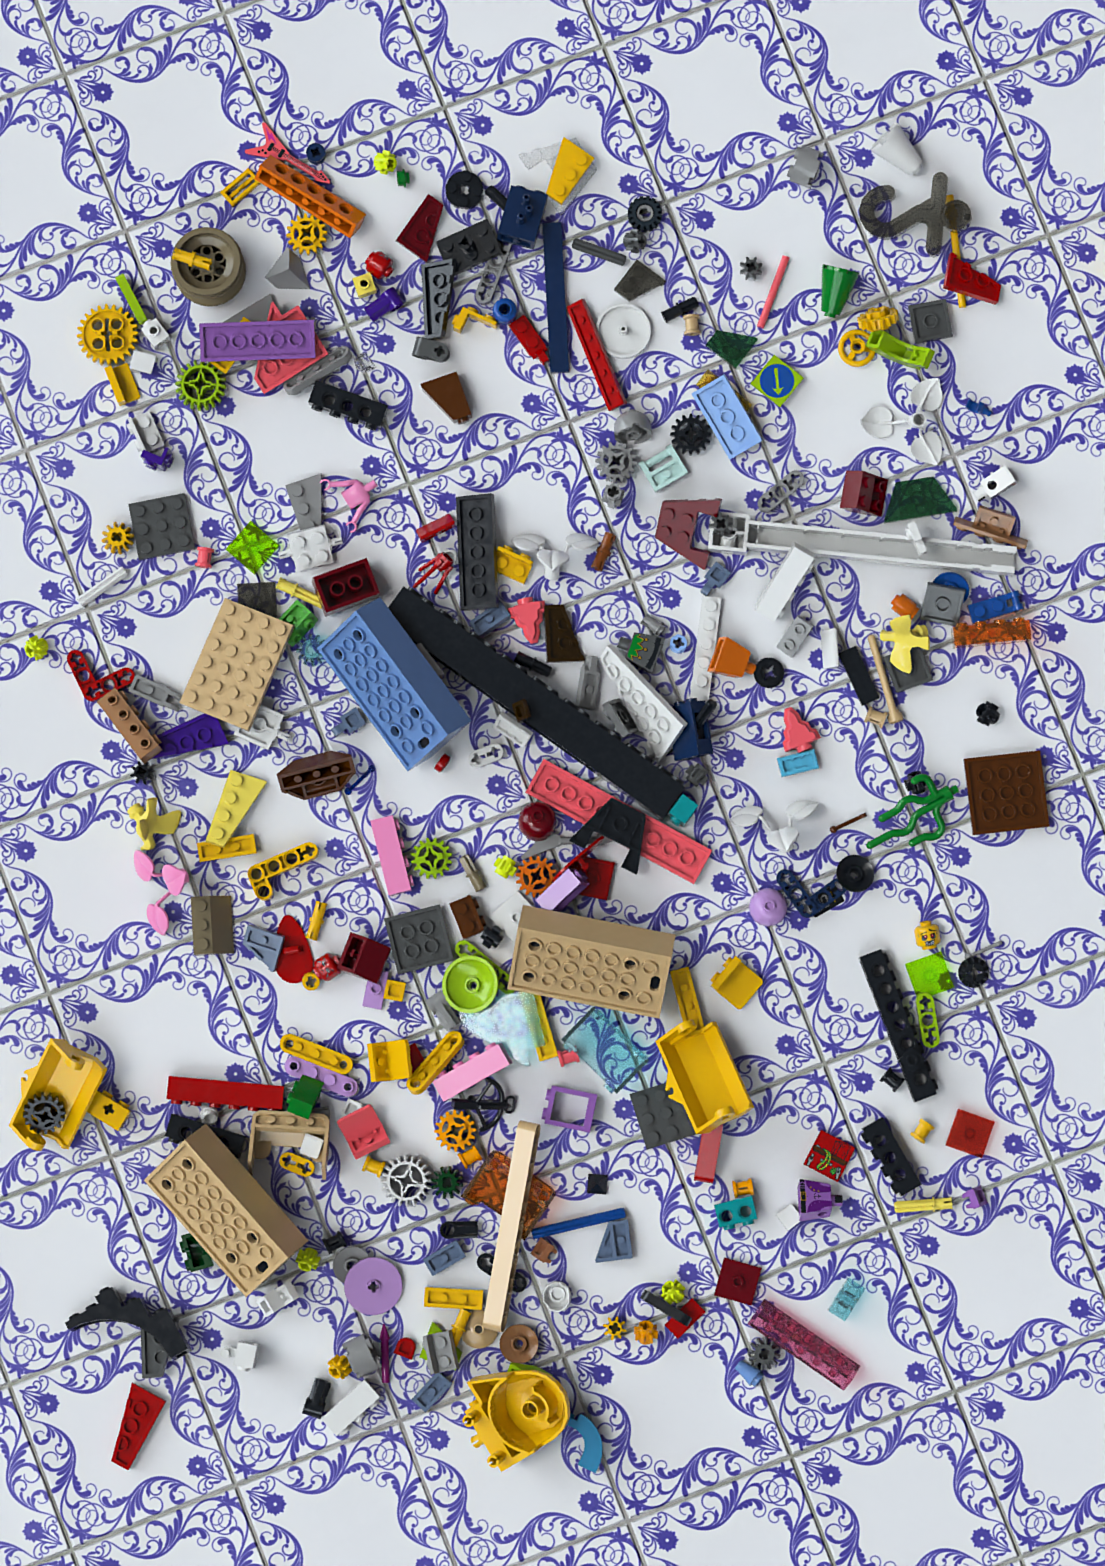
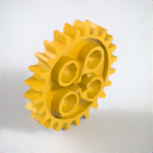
M105 304L104 309H101L98 305V311L96 312L91 308L92 315L85 313L84 315L87 320H80L83 327H77L82 332L77 335V338L82 339L78 342V345L84 346L81 349L82 353L88 352L86 355L88 359L93 356V363H96L99 359L101 366L105 361H107L108 366L111 365V361L118 365V359L125 362L124 355L131 357L129 350H136L132 344L138 343V340L134 338L139 336L138 332L133 331L138 328L137 324H132L135 321L134 318L128 319L130 313L127 311L123 314L122 307L117 311L114 304L111 309H109L107 304ZM106 319H109V331L111 333L109 335V352L107 351V339L104 336L107 335ZM120 321L122 326L119 329H113L112 325L114 322ZM101 322L103 327L100 330H94L95 323ZM116 340L123 342L120 348L113 347V343ZM97 341L104 343L100 349H95L94 344Z

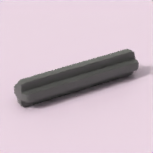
M578 238L573 240V249L621 266L626 262V256Z

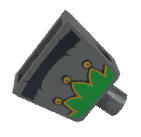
M634 632L632 640L620 637L617 648L627 651L625 658L630 663L652 674L665 638Z

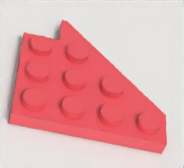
M274 302L270 304L267 321L307 320L299 306L282 315ZM315 333V358L258 360L254 379L263 394H266L328 355V352Z

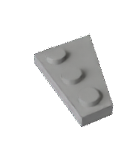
M322 474L285 485L300 530L322 525V483L320 484Z

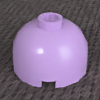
M771 888L761 889L756 892L749 904V911L753 920L759 925L767 927L780 923L786 916L788 908L783 894Z

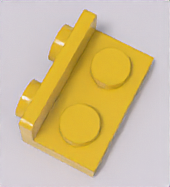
M498 546L497 573L524 585L533 566L531 557L524 553L518 555L509 546Z

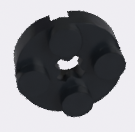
M464 170L453 174L448 179L445 186L446 197L452 206L466 210L472 209L480 203L483 195V184L476 174ZM460 187H469L468 194H460Z

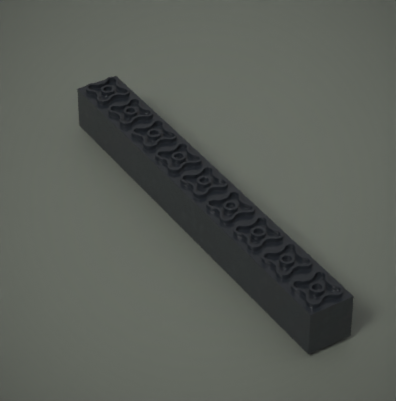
M403 586L388 608L415 644L421 643L432 658L514 716L512 704L526 699L531 707V717L523 720V723L660 821L664 820L685 790L682 780L671 774L661 765L658 767L653 765V760L630 743L625 745L621 742L619 735L608 729L601 722L596 720L594 723L590 720V715L567 698L564 700L559 698V693L536 676L531 678L527 675V670L503 653L502 655L496 653V648L473 631L468 633L462 623L451 617L444 610H436L430 600L423 597L413 588L409 587L407 589Z

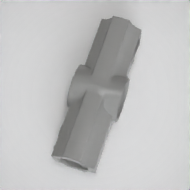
M616 483L606 485L602 501L606 502L609 508L620 507L625 490L620 489L619 484Z

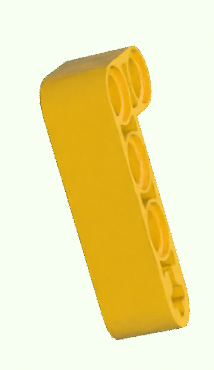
M307 842L251 866L247 875L257 898L262 901L270 900L274 892L269 879L315 860L319 855L317 846L314 843ZM307 847L315 849L312 852V856L305 854L303 855L305 859L301 861V856L297 851L300 850L301 853L307 852ZM290 854H295L297 856L296 863L289 864L287 857ZM272 862H278L280 865L276 872L270 871L269 866ZM255 869H260L262 872V876L259 879L252 878V872ZM262 887L269 888L268 896H260L259 891Z

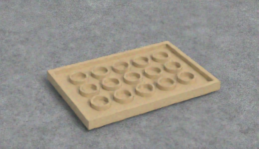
M225 598L179 703L250 731L295 626Z

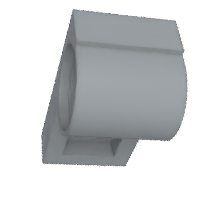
M798 615L776 647L792 658L814 625Z

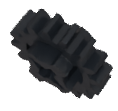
M692 414L689 415V418L682 415V421L676 419L677 426L672 425L671 427L675 431L670 433L671 437H675L671 443H677L675 449L679 450L681 448L683 455L686 451H689L690 456H692L693 451L698 455L700 448L704 451L706 450L704 444H710V440L707 439V437L712 435V433L707 432L710 429V425L705 426L706 420L700 421V415H697L696 418H693ZM687 423V427L679 431L681 426ZM694 423L699 425L702 428V430H698L694 426ZM690 427L692 428V433L696 434L693 435L692 442H690L689 435H686L689 433ZM703 439L700 444L694 446L697 440ZM680 440H684L687 443V446L682 444Z
M41 1092V1097L34 1094V1100H27L28 1105H24L25 1112H23V1118H26V1125L30 1124V1130L37 1128L38 1134L41 1130H44V1133L47 1134L49 1129L55 1132V1126L61 1127L60 1121L65 1120V1108H63V1101L58 1102V1096L52 1098V1093L45 1096L44 1092Z

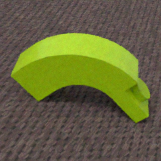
M882 330L871 332L865 345L870 350L889 360L918 370L920 368L928 369L935 353L930 348L905 343Z

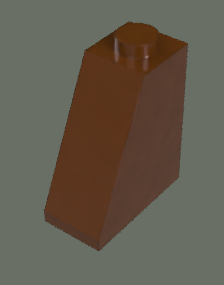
M457 371L421 384L422 391L453 423L464 424L469 421V418H472Z

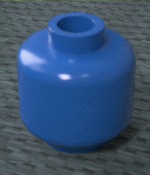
M499 299L493 306V317L499 324L508 325L517 317V307L511 299Z

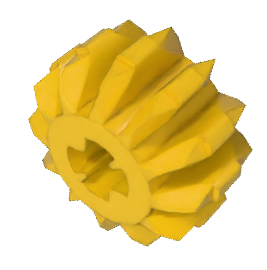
M114 522V528L107 525L106 527L109 532H102L106 536V538L102 539V543H107L104 548L106 550L111 548L112 554L118 549V553L121 555L122 548L128 552L129 548L126 545L134 544L131 540H128L134 538V534L129 533L131 528H125L123 522L119 528L117 522ZM115 535H122V537H120L122 539L120 542H118L117 540L113 541L115 540Z

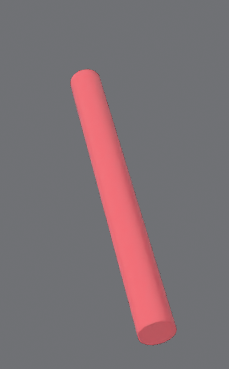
M783 255L757 324L759 328L764 329L790 259L787 256Z

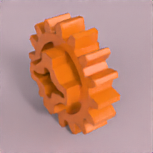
M530 856L528 863L523 860L524 866L517 867L521 872L516 873L515 876L520 877L516 881V884H522L520 891L526 889L525 895H529L531 892L533 898H535L536 893L541 895L552 884L554 878L552 874L556 873V870L550 869L553 866L552 863L546 864L547 858L540 861L539 856H537L536 860H533ZM539 864L535 869L527 868L530 865ZM545 868L548 870L549 879L544 877L543 871ZM540 870L539 876L541 877V880L537 879L532 884L533 877L531 876V874H536ZM523 874L529 878L528 885L523 880ZM536 885H545V887L541 889H534Z

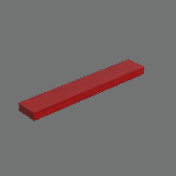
M580 299L566 308L608 411H613L627 404L586 301L585 299Z

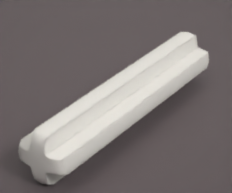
M120 567L80 595L77 600L82 606L87 605L124 579L128 573L123 567Z

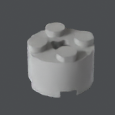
M804 145L801 148L797 147L794 154V159L797 160L794 166L790 165L787 176L790 177L789 181L811 189L812 184L809 182L810 180H815L821 164L818 158H823L824 153Z
M362 1334L342 1344L343 1349H346L348 1353L347 1359L354 1373L357 1374L358 1379L380 1369L379 1367L382 1366L377 1351H372L374 1348L369 1334Z

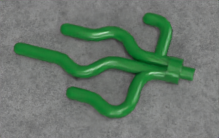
M919 774L912 777V784L925 782L931 794L926 797L916 795L905 796L899 800L893 809L881 814L878 820L879 822H885L896 816L908 803L925 806L917 809L911 815L909 823L905 828L890 830L869 841L866 847L872 849L893 837L909 835L914 830L918 818L932 811L938 825L937 831L920 834L909 840V845L913 847L923 841L939 839L943 836L946 828L940 809L942 805L954 799L953 795L959 792L957 786L949 788L946 785L937 790L930 776Z

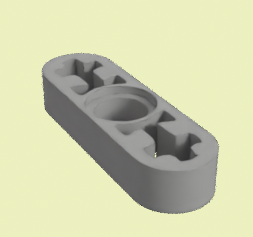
M797 470L787 474L759 498L757 503L758 509L763 513H769L803 485V474ZM792 475L794 477L799 476V484L794 482L792 485H790V487L792 488V490L790 491L789 487L783 482L786 481L788 484L792 480ZM784 487L786 495L783 497L777 496L775 493L776 488ZM772 493L773 497L776 500H778V502L775 503V501L772 500L769 504L770 508H763L762 500L768 501L771 498L769 494Z

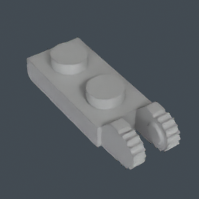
M138 674L135 675L128 692L162 707L165 706L174 711H179L180 708L177 705L166 701L169 695L180 701L182 695Z

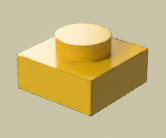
M387 979L383 998L403 1002L406 983Z

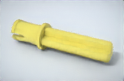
M280 577L276 589L290 594V597L295 596L322 609L316 594L299 587L298 583L294 584Z
M932 1197V1199L894 1202L896 1213L930 1210L935 1212V1210L953 1209L952 1197L937 1199Z

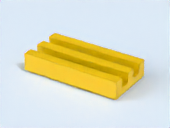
M247 168L225 187L220 194L234 207L261 183L255 180L253 184L232 201L234 196L255 180V174ZM247 175L251 176L237 189H235L230 195L226 194L240 181H242Z

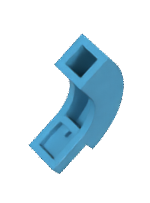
M570 1413L567 1425L576 1429L582 1435L585 1444L578 1465L596 1473L602 1458L600 1433L587 1416L580 1413L578 1418L574 1419L575 1415Z

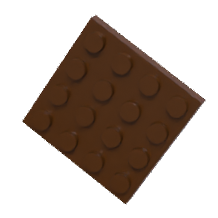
M1040 750L963 759L972 836L1049 827Z

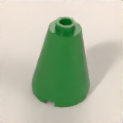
M825 264L822 265L821 311L825 312L824 316L835 318L836 315L841 314L859 277V272Z

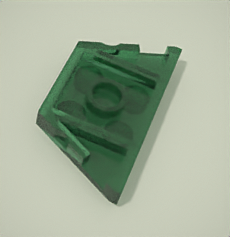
M934 476L896 482L884 518V524L957 512V508Z

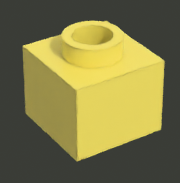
M370 272L352 278L359 299L377 293ZM366 281L368 285L366 287H362L361 282Z

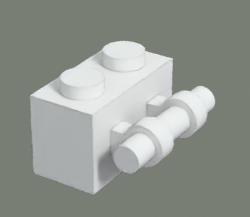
M241 1340L238 1342L237 1348L231 1346L224 1347L221 1350V1356L224 1359L232 1356L235 1357L233 1365L238 1366L237 1370L248 1372L256 1366L260 1344Z

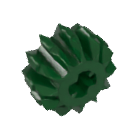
M451 1166L448 1167L447 1173H445V1168L441 1167L442 1174L438 1171L434 1172L439 1178H432V1182H437V1185H433L431 1188L439 1187L435 1194L438 1196L443 1191V1199H446L447 1192H449L450 1198H454L452 1191L454 1190L457 1194L460 1193L456 1186L463 1187L464 1184L457 1183V1180L463 1179V1176L455 1177L459 1172L458 1169L451 1174ZM446 1177L448 1179L450 1177L452 1179L450 1182L452 1186L450 1188L448 1186L446 1188L443 1187V1178Z

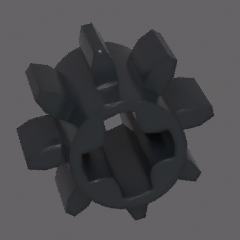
M988 701L986 704H980L976 710L977 721L986 726L995 724L1000 715L997 711L999 707Z
M138 761L136 768L134 766L131 767L134 770V774L130 776L133 778L137 777L135 783L138 784L141 780L147 785L146 780H153L150 772H153L154 769H148V762L142 765ZM141 768L147 771V773H144L145 777L143 778L138 775Z
M914 771L907 775L908 779L904 780L908 792L921 794L926 791L925 786L927 785L925 782L922 781L915 785L911 783V778L921 774V771Z
M496 925L493 928L488 926L480 936L484 940L482 944L488 949L491 946L497 948L504 938L501 935L503 930Z

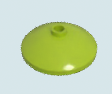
M472 955L463 956L453 961L446 969L442 979V991L446 1001L457 1011L468 1014L478 1013L489 1007L494 1001L499 987L498 976L494 967L487 960ZM476 982V988L472 989V983Z

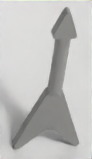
M553 833L543 841H535L521 856V859H528L530 856H536L561 845L573 844L569 842L571 837H561ZM602 835L591 836L588 844H592ZM605 837L598 847L610 843L612 840Z

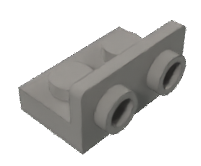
M452 1330L423 1336V1348L426 1351L427 1367L431 1375L460 1368Z

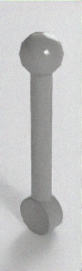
M998 941L974 953H967L965 954V959L969 957H974L994 947H997L1002 944V941Z

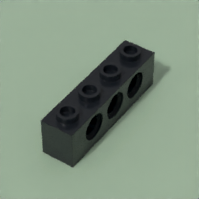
M315 381L308 401L309 405L312 406L311 409L315 411H328L330 416L348 418V422L358 425V422L365 424V428L376 431V428L381 430L388 412V405L319 381ZM327 397H334L335 402L332 405L325 404ZM351 403L353 408L350 411H344L343 405ZM369 409L371 414L365 418L360 415L361 411Z
M171 1114L165 1136L169 1137V1142L179 1144L180 1141L183 1142L186 1139L182 1135L183 1128L189 1127L193 1134L204 1123ZM208 1125L219 1139L226 1138L228 1140L229 1146L227 1148L236 1158L240 1159L247 1136Z
M883 1117L861 1128L863 1140L866 1144L870 1143L873 1148L870 1151L876 1161L879 1159L883 1165L880 1167L885 1177L889 1176L892 1183L890 1186L895 1195L899 1193L900 1196H903L922 1185ZM882 1135L885 1138L883 1146L875 1144L876 1136ZM887 1152H892L895 1155V1160L892 1163L885 1161L884 1157ZM897 1169H902L905 1173L904 1178L901 1180H897L894 1176Z

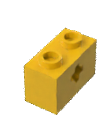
M105 1090L103 1092L97 1091L87 1112L115 1130L120 1131L132 1112L128 1109L130 1105L121 1100L116 1102L112 1099L113 1095ZM112 1104L114 1112L107 1114L105 1107Z

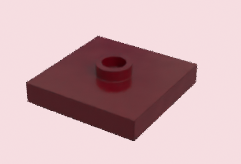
M724 1258L714 1295L752 1305L762 1268Z

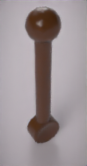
M863 813L838 826H831L830 832L836 833L838 829L866 817L867 814Z

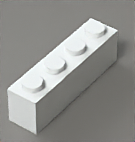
M794 542L755 604V611L774 622L777 617L781 618L786 610L784 608L787 601L791 602L796 594L794 592L797 585L801 586L806 578L804 574L807 569L810 571L816 562L814 560V553Z

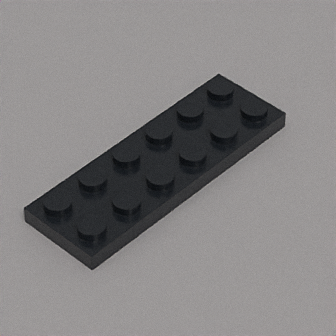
M494 494L456 497L461 611L499 608Z

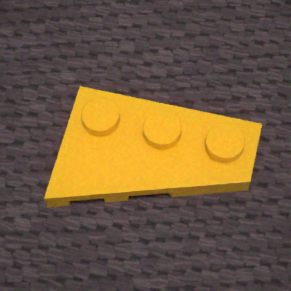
M563 137L546 194L562 205L593 163L594 157Z

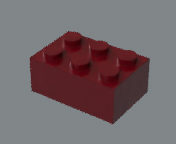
M367 558L312 578V584L325 617L379 598L380 595Z

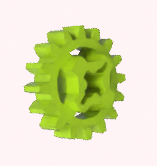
M426 838V843L420 840L421 846H414L416 853H411V856L415 857L411 864L417 865L414 870H420L419 876L425 873L426 879H429L430 875L437 879V874L443 877L442 871H449L447 864H452V861L448 860L452 853L446 852L449 846L443 847L444 841L437 843V838H434L433 842ZM433 846L440 848L443 853L434 851ZM426 847V853L419 857L420 852ZM429 850H431L433 856H437V859H434V867H432L430 861H426V858H429ZM444 860L443 865L437 870L438 863ZM420 864L428 865L430 871L423 869Z

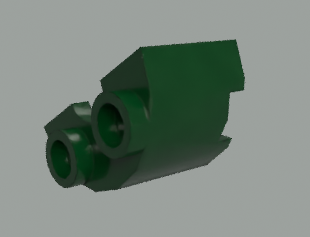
M190 1233L181 1235L182 1241L179 1243L182 1253L186 1252L188 1259L184 1260L187 1271L194 1272L214 1266L210 1255Z

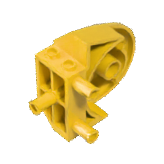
M518 1370L475 1376L467 1382L476 1399L469 1403L470 1408L464 1411L466 1415L463 1417L462 1422L467 1421L464 1424L466 1427L473 1426L478 1434L471 1437V1443L479 1440L473 1445L475 1448H479L484 1444L491 1454L487 1459V1463L492 1461L489 1466L492 1468L498 1466L501 1472L554 1440L567 1426L570 1418V1401L567 1392L560 1382L548 1373L538 1370Z

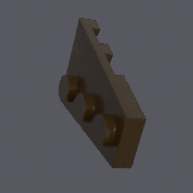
M544 605L546 663L585 661L564 605Z

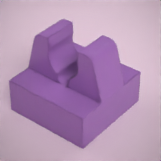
M981 1185L968 1190L962 1195V1198L969 1197L971 1201L970 1204L966 1205V1208L976 1209L988 1203Z

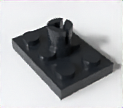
M488 219L436 242L443 260H457L455 275L503 254Z

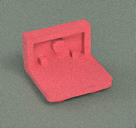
M370 1104L337 1121L356 1160L390 1143L380 1119Z

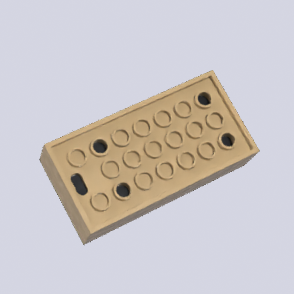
M523 905L507 989L659 1019L676 935Z
M204 1124L187 1137L144 1179L146 1184L245 1297L262 1285L309 1241L207 1124Z

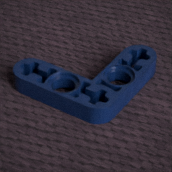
M784 869L779 871L776 876L778 885L804 918L813 917L846 892V889L842 887L843 891H835L833 894L836 896L832 898L831 893L826 890L827 887H830V890L835 887L834 883H839L836 878L809 897L791 871ZM782 873L784 875L789 874L788 881L791 884L793 881L796 883L788 891L785 889V887H788L787 883L780 881ZM792 889H800L802 896L799 899H793L791 897ZM820 893L828 895L827 903L822 904L818 901ZM806 897L807 900L804 902L807 906L811 905L813 907L811 909L812 913L804 914V906L802 904L798 906L796 903Z

